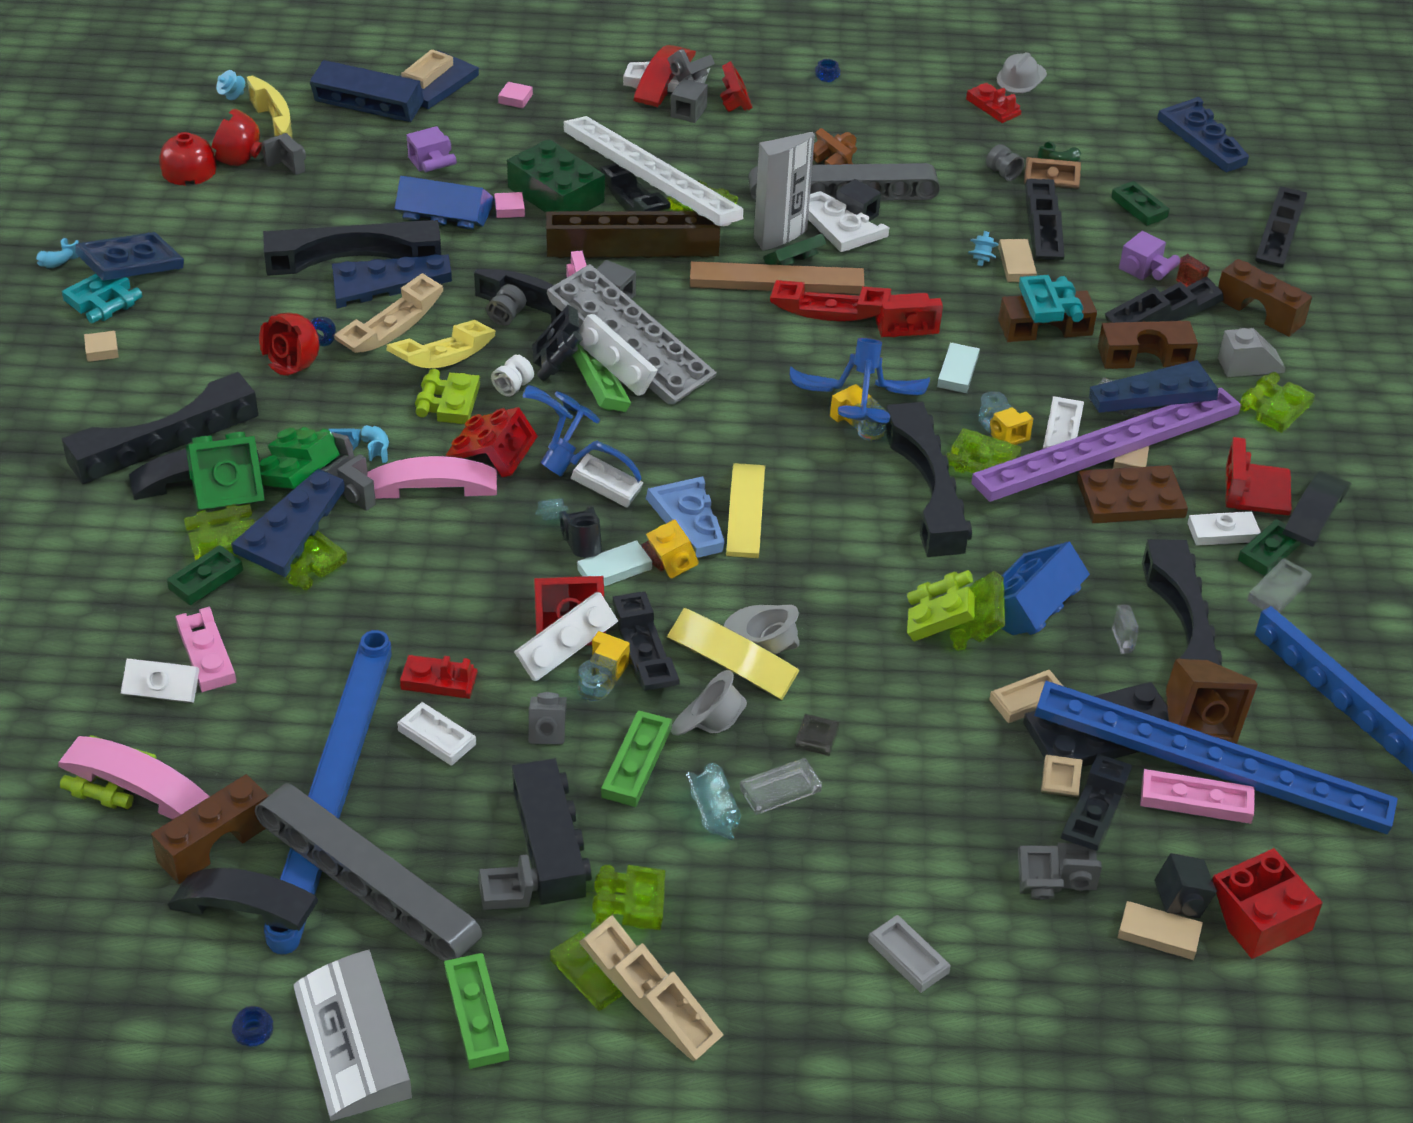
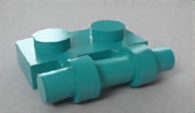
M97 274L62 290L63 300L82 314L91 310L86 313V317L91 324L98 320L105 321L111 318L112 313L122 308L128 309L134 306L135 301L143 297L138 287L128 291L130 289V282L127 277L103 281Z
M1049 275L1020 277L1019 289L1034 323L1063 321L1064 313L1070 316L1074 322H1079L1083 319V305L1080 299L1075 297V287L1072 282L1068 281L1067 277L1060 276L1056 282H1052Z

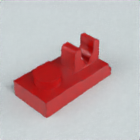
M731 61L722 66L725 74L722 80L727 88L726 91L720 94L724 101L723 105L728 112L739 106L744 111L747 109L749 111L753 107L744 81Z
M984 83L967 91V101L1001 123L1021 115L1022 112L1020 105L1016 103V96L1014 94L1005 96L1006 89L1004 87L997 90L992 85Z
M408 655L400 678L401 690L470 699L478 671L467 658H464L462 663L451 662L450 656L437 659Z

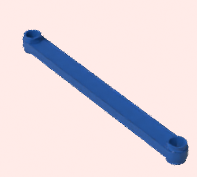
M379 630L366 632L361 637V642L359 643L308 797L338 819L345 803L392 655L391 642L387 634ZM290 848L280 880L291 883L315 895L322 870ZM306 922L300 931L267 926L265 923L264 934L267 945L277 954L293 952L299 945Z

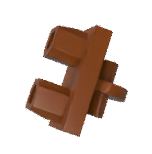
M823 128L815 132L818 141L814 143V161L819 163L828 156L829 158L824 161L825 165L853 164L852 156L857 151V147L855 146L856 137L852 133L845 132L833 137Z

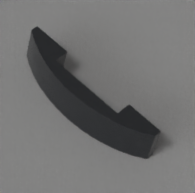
M617 163L600 167V171L605 174V182L608 188L626 211H664L671 208V203L660 192L650 194L637 181V177L632 172L620 167Z
M477 269L474 272L475 296L490 301L504 285H514L524 293L526 306L551 314V323L561 313L551 303L547 295V289L554 286L551 283L527 274L508 270Z
M186 449L158 457L130 473L129 479L134 500L167 494L165 484L191 480ZM257 450L258 461L260 462L261 460H260L259 453H258V450Z
M1319 471L1299 500L1283 531V535L1314 547L1324 530L1326 522L1337 504L1341 503L1352 483L1324 471Z
M646 591L612 596L622 640L630 643L629 663L641 688L647 691L680 685V679L671 657L666 656L656 630L654 612Z
M1097 754L1089 772L1085 788L1074 812L1070 814L1061 839L1095 851L1100 849L1124 792L1132 769L1131 764Z
M210 868L188 875L168 903V906L171 910L201 915L208 906L262 915L267 926L300 931L318 903V899L314 894L298 886L268 875L241 869Z

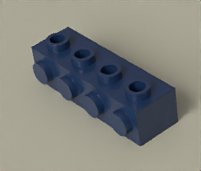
M326 60L321 62L310 80L314 100L317 102L412 122L424 102L421 84L418 80Z

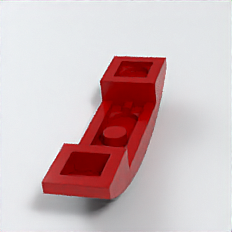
M674 45L662 47L645 69L636 89L634 101L659 107L668 94V84L675 76L670 69L668 57L678 50L684 49L691 62L696 55V51Z
M776 280L770 296V302L788 312L807 318L826 321H853L881 314L882 302L890 301L891 289L862 286L860 296L805 292V282Z

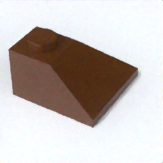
M1176 659L1166 687L1169 722L1237 744L1258 684L1249 677L1209 660Z

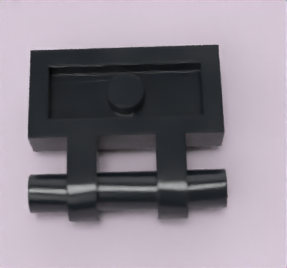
M570 305L563 309L532 344L533 363L541 367L537 372V376L543 381H546L551 375H555L561 369V363L567 357H572L578 350L577 346L583 340L581 334L578 333L580 329L578 310Z

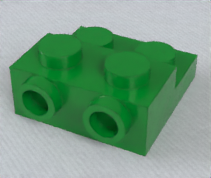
M302 427L299 430L287 428L279 432L277 439L267 445L272 456L266 457L259 462L262 485L295 489L314 471L323 468L340 455L335 445L333 434L325 428L315 431L307 427Z
M234 432L225 434L226 440L213 441L212 436L192 438L193 444H188L185 447L190 479L193 481L197 511L265 501L255 436L245 437V432Z

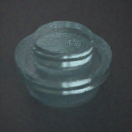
M564 498L538 501V510H535L536 515H543V521L559 519V512H567L568 506H564Z

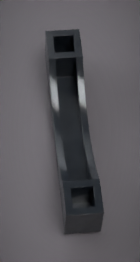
M438 220L263 231L267 276L297 274L307 267L320 262L349 256H378L398 259L434 254L442 255Z
M239 372L210 382L193 402L165 418L130 427H90L61 438L67 464L82 484L88 483L193 442L192 438L208 436L259 416L256 394Z
M924 402L887 405L886 412L890 414V421L885 423L884 430L890 448L915 465L924 476L930 488L931 500L923 510L920 528V538L926 556L936 557L965 554L967 540L972 539V526L969 520H965L962 498H958L956 495V481L954 477L949 475L947 456L941 453V439L939 434L935 435L932 414L927 413Z
M1147 539L1142 560L1147 586L1172 607L1186 633L1187 649L1179 659L1209 660L1222 666L1221 651L1216 650L1214 644L1215 628L1213 625H1209L1208 602L1203 600L1201 595L1202 580L1195 573V554L1190 553L1187 540Z

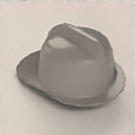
M1030 53L1014 54L1006 59L1002 70L998 73L997 84L1000 88L1004 87L1007 92L1026 93L1043 81L1047 76V72L1041 65L1037 64Z
M794 605L748 606L733 613L724 623V627L773 654H778L784 650L796 649L799 646L798 630L795 624L799 612L798 608Z
M725 670L713 678L703 692L676 718L671 729L673 735L685 734L695 727L709 733H720L729 729L735 723L746 707L747 701L732 685L734 674L731 670Z

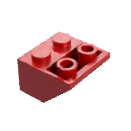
M1275 848L1215 874L1212 878L1227 929L1251 959L1313 931L1323 902Z

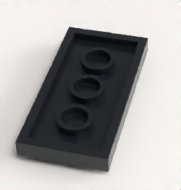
M1152 682L1094 696L1169 721L1168 706ZM1035 711L1025 713L1023 723L1044 759L1046 755L1081 759L1082 767L1092 765L1097 754L1115 759L1140 752L1034 716Z

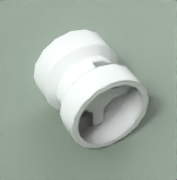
M513 355L505 362V366H500L492 372L491 380L498 392L510 397L519 391L521 385L524 386L533 379L534 370L525 357Z

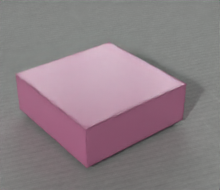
M507 82L498 95V103L523 109L533 95V87Z
M522 192L494 193L497 218L525 217Z

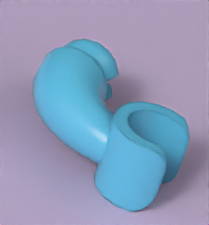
M63 238L61 240L62 251H40L36 257V260H39L37 264L40 267L55 268L66 263L69 259L78 258L79 256L75 254V248L79 241L76 240L75 243L69 245L68 239Z
M364 426L361 430V439L365 443L370 442L368 444L369 461H372L375 456H381L382 463H386L388 461L387 449L389 446L387 434L380 427Z

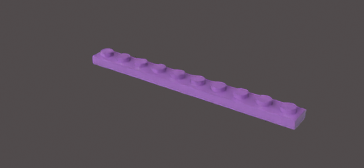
M1218 388L1217 400L1175 404L1151 411L975 472L972 475L971 484L991 502L1239 414L1241 404L1223 388Z

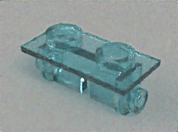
M710 763L704 767V772L699 776L688 771L686 776L691 786L690 793L700 809L703 826L712 834H719L730 840L734 839L731 829L739 825L741 813L733 794L727 791L730 787L722 767L717 766L715 763Z

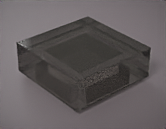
M805 714L796 738L795 748L830 756L839 731V722Z

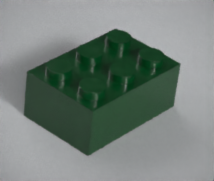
M550 139L542 141L507 159L508 188L514 192H522L524 199L545 213L589 211L605 202V174Z

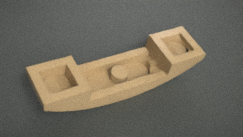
M422 273L401 288L402 298L365 324L357 319L334 334V338L355 353L379 348L415 325L443 292V286Z

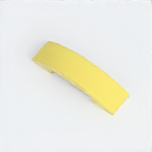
M248 76L249 99L258 113L269 111L273 119L275 137L287 133L292 138L290 112L285 99L267 82L254 76Z
M476 320L454 325L452 337L421 345L409 338L387 344L386 350L418 367L441 368L456 364L478 352L495 337L496 331Z
M733 463L726 556L759 558L765 465Z
M683 608L667 636L668 639L704 656L727 670H731L733 673L751 682L754 686L780 700H783L800 671L752 641L686 608Z

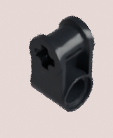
M589 506L585 511L568 514L566 511L559 512L562 536L569 544L573 554L584 558L599 555L602 552L600 519L597 517L594 507Z

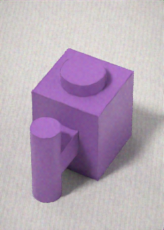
M437 126L407 134L408 158L418 171L424 170L426 173L457 163L455 155L453 153L449 154L451 142L448 136H444Z
M1141 231L1123 245L1119 269L1141 280H1144L1151 273L1156 280H1161L1177 267L1181 260L1177 255H1172L1168 259L1163 257L1166 242Z

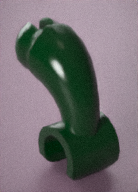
M1047 141L1044 146L1039 147L1038 158L1074 162L1080 160L1081 151L1076 147L1063 152L1055 151L1056 145L1051 141Z

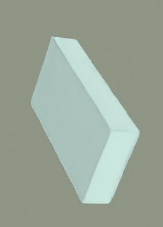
M950 342L938 378L937 387L967 393L979 357L980 348Z
M636 540L602 552L597 556L577 561V569L582 577L604 576V586L651 570L652 560Z

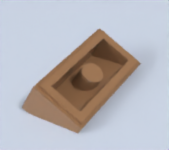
M1027 157L1024 168V184H1026L1027 179H1054L1055 187L1079 189L1081 162Z

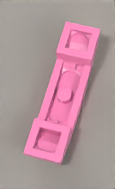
M444 456L408 458L382 465L367 472V476L374 481L375 499L400 498V488L464 487V496L497 495V470L486 464L468 459Z
M78 736L58 762V767L90 782L98 776L159 804L158 813L172 820L210 797L187 777L163 762L131 747L105 739Z

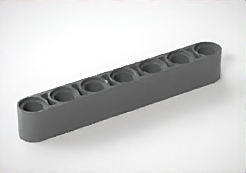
M927 163L812 165L810 194L821 191L836 199L837 190L854 179L880 191V201L928 200L936 197L940 191L936 169ZM758 166L753 168L748 175L751 197L755 201Z
M289 783L281 785L256 806L255 814L257 819L269 832L442 961L462 957L481 939V928L469 914L295 786Z

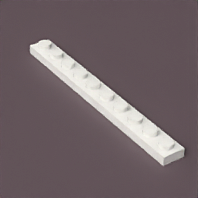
M584 116L564 121V132L574 137L575 140L584 143L590 149L599 152L605 158L632 172L636 177L642 178L651 186L675 198L682 205L688 206L699 215L708 218L715 225L729 226L731 222L743 219L742 207L591 118Z

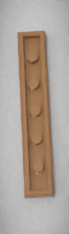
M691 261L690 287L772 291L775 281L782 280L805 282V292L860 294L862 286L864 287V268Z

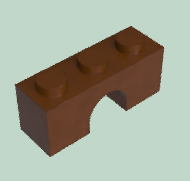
M1240 259L1235 260L1222 270L1218 288L1223 292L1224 301L1222 302L1238 311H1241L1254 299L1259 300L1266 309L1264 324L1288 337L1305 324L1313 297L1301 291V289L1291 286L1277 279L1274 275L1268 274Z
M1076 291L1075 297L1079 298L1083 305L1082 313L1084 317L1079 322H1074L1070 316L1064 313L1063 321L1034 323L1022 295L1002 297L998 321L1007 342L1036 340L1038 325L1042 324L1058 327L1062 331L1064 338L1092 336L1097 310L1088 291Z
M1190 321L1102 323L1098 341V350L1105 369L1134 368L1138 353H1151L1161 360L1163 367H1171L1194 361L1198 346Z
M247 774L235 780L151 833L158 864L178 884H181L188 875L203 870L211 864L210 850L222 835L231 832L243 844L266 829L257 819L255 808L269 795Z

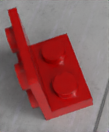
M927 293L891 295L890 301L882 302L881 314L875 316L881 337L939 334L943 304L941 298L929 299Z
M519 407L508 410L502 408L492 414L483 416L477 414L469 418L465 423L466 427L452 441V446L445 456L466 458L486 453L501 477H507L514 473L538 436Z
M1233 437L1226 461V507L1290 515L1292 510L1290 469L1250 464L1251 452H1246V438Z

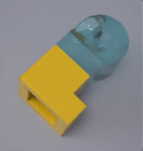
M854 384L832 395L830 417L837 423L842 420L847 421L858 430V435L867 441H878L884 437L886 423L853 420L838 414L839 406L861 407L862 388ZM868 394L867 408L886 411Z
M986 392L981 396L979 422L1004 449L1030 440L1033 417L1027 411L1019 414L1008 403L1007 397L999 392Z
M600 631L597 632L592 639V657L589 661L584 662L578 670V690L582 698L594 702L604 699L609 694L629 665V642Z

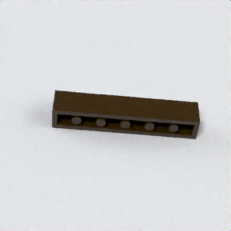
M696 211L546 212L547 257H571V252L583 251L584 257L719 256L720 226L715 225L714 222L699 215Z

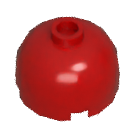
M234 108L229 112L233 115L229 121L223 119L211 148L216 150L214 157L217 161L229 166H240L247 163L251 157L257 158L262 149V143L259 142L260 130L256 122L244 112Z
M188 132L179 133L168 139L163 144L159 156L163 178L177 185H186L185 181L194 180L195 184L209 180L216 173V159L211 145L201 136Z
M280 313L270 316L268 322H264L260 327L259 334L260 350L262 355L268 354L272 362L268 364L270 368L280 375L288 376L310 367L318 356L320 347L319 336L310 320L297 313Z

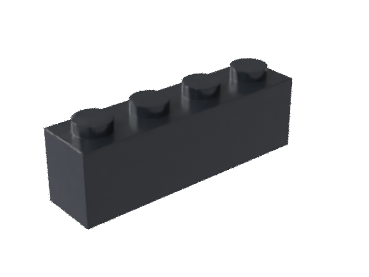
M556 758L512 765L514 796L531 866L536 868L538 874L537 891L541 905L586 897V881L592 880V872L589 859L581 857L580 851H584V841L581 829H574L573 822H576V810L574 801L566 799L565 794H569L566 772L559 773Z

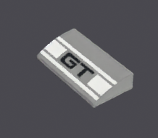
M813 132L759 143L754 239L762 251L788 243L807 230L815 139Z
M370 949L329 963L293 984L330 1121L412 1098L409 1074Z

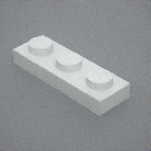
M595 314L587 315L578 332L583 337L579 344L637 396L645 394L658 369Z
M596 592L519 647L514 653L531 679L537 681L591 642L598 631H606L617 623L618 619L602 594Z

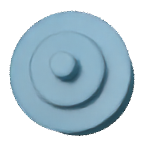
M228 70L218 76L216 89L219 94L225 95L228 100H235L244 94L245 79L242 76H236V73L232 70Z
M984 231L983 236H977V239L970 240L975 244V249L969 251L968 254L973 255V259L978 260V266H983L984 261L990 262V258L996 259V256L991 252L992 247L999 246V244L993 242L994 238L989 237V232Z

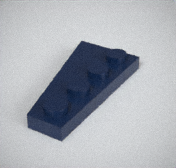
M1200 97L1159 110L1157 120L1198 150L1203 156L1219 166L1220 169L1229 172L1247 165L1249 155L1234 137H1228L1225 134L1226 128L1224 125L1215 122L1213 119L1214 113L1210 109L1203 107L1204 101Z
M449 254L386 260L373 259L360 262L346 261L332 264L336 309L346 307V302L359 299L360 303L373 300L372 295L385 292L389 296L401 294V288L422 273L439 284L452 281Z
M1198 360L1091 386L1089 398L1100 413L1217 400L1219 389Z
M317 469L231 543L233 553L286 578L291 570L290 564L293 559L300 557L305 550L304 543L308 537L315 535L319 529L318 523L321 518L328 516L344 492V480L321 469Z

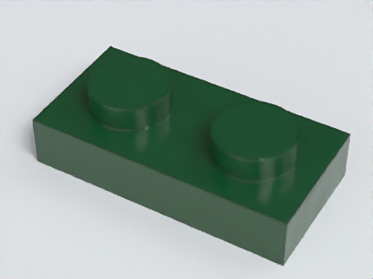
M1135 181L1112 190L1111 198L1144 225L1149 226L1168 218L1170 208Z
M822 233L763 256V259L767 265H790L795 263L793 257L801 255L802 260L819 254L817 248L827 243Z
M1275 519L1240 550L1238 561L1266 576L1300 546L1302 542L1283 535L1286 524Z
M219 545L167 579L168 589L187 604L192 605L243 571L242 561Z

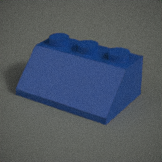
M400 176L395 210L403 214V219L419 221L420 217L430 218V220H438L439 225H447V221L457 222V227L473 230L475 225L484 226L495 199L485 189L480 187Z
M1070 541L1024 553L975 601L974 614L1011 635L1026 632L1029 635L1035 634L1046 626L1045 621L1049 616L1059 612L1064 607L1063 602L1068 597L1076 594L1082 588L1080 584L1090 573Z

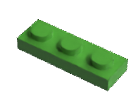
M579 344L573 358L592 391L597 404L607 411L626 412L631 401L619 379Z
M640 710L637 711L601 787V798L633 807L637 806L672 729V719Z
M483 953L444 961L445 974L469 1069L508 1061L509 1049Z

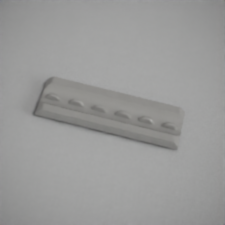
M591 264L547 289L549 300L561 312L567 305L578 310L580 327L587 315L595 314L658 369L649 388L667 404L677 403L693 390L716 376L717 372Z

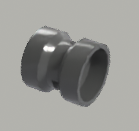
M998 144L992 148L986 158L987 167L994 172H999V175L1007 181L1017 178L1022 172L1025 163L1021 156L1011 153V150L1003 144Z
M508 284L504 285L487 304V315L496 324L509 325L516 317V314L526 305V297L518 287Z

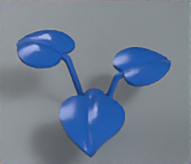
M870 338L857 339L856 353L850 354V361L839 380L804 374L795 370L792 366L789 373L792 383L799 388L831 392L833 389L842 388L853 365H857L856 371L864 373L861 407L839 406L838 414L853 420H869L875 423H888L890 421V414L881 409L867 408L870 374L875 373V368L878 379L875 380V385L886 388L890 392L923 395L930 383V377L910 381L884 380L882 370L883 358L880 357L882 342Z
M528 385L525 388L523 398L539 400L553 407L559 416L553 439L548 446L549 450L540 461L542 465L557 475L562 476L570 463L576 465L587 453L592 450H598L619 458L631 469L637 482L641 481L640 472L629 457L598 440L593 441L576 455L574 454L576 447L568 441L583 415L597 424L600 422V419L591 410L561 392L556 391L555 396L562 400L563 405L537 387ZM568 410L577 412L564 438L559 439L566 417L569 419L573 418V415Z

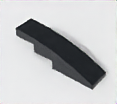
M1027 179L1025 184L1026 204L1035 259L1064 260L1061 211H1059L1058 195H1055L1054 179Z
M1280 186L1255 261L1281 268L1284 267L1306 201L1307 192Z
M1207 276L1187 287L1182 282L1162 292L1153 287L1106 312L1105 318L1110 323L1179 321L1224 301L1223 292Z

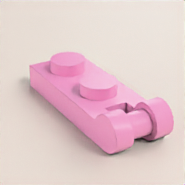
M211 608L199 609V613L189 616L186 613L176 615L177 627L191 665L200 668L198 683L201 691L205 692L237 683L234 669L215 624ZM202 626L204 627V629L195 632H192L191 630Z

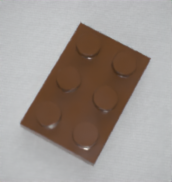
M1171 465L1078 471L1077 482L1092 523L1186 518L1188 506Z

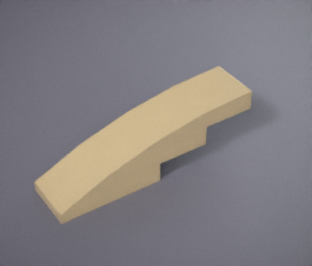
M613 915L605 919L579 941L581 946L624 996L692 1061L697 1060L723 1036V1033L676 973L673 971L667 974L643 943L636 946Z

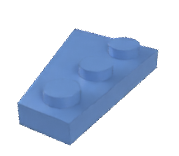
M703 476L648 488L646 500L665 523L676 519L689 538L697 558L723 551L725 541L717 517L712 513V502L710 496L706 495Z

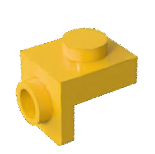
M676 519L646 534L650 545L662 561L669 578H674L699 564L689 538Z

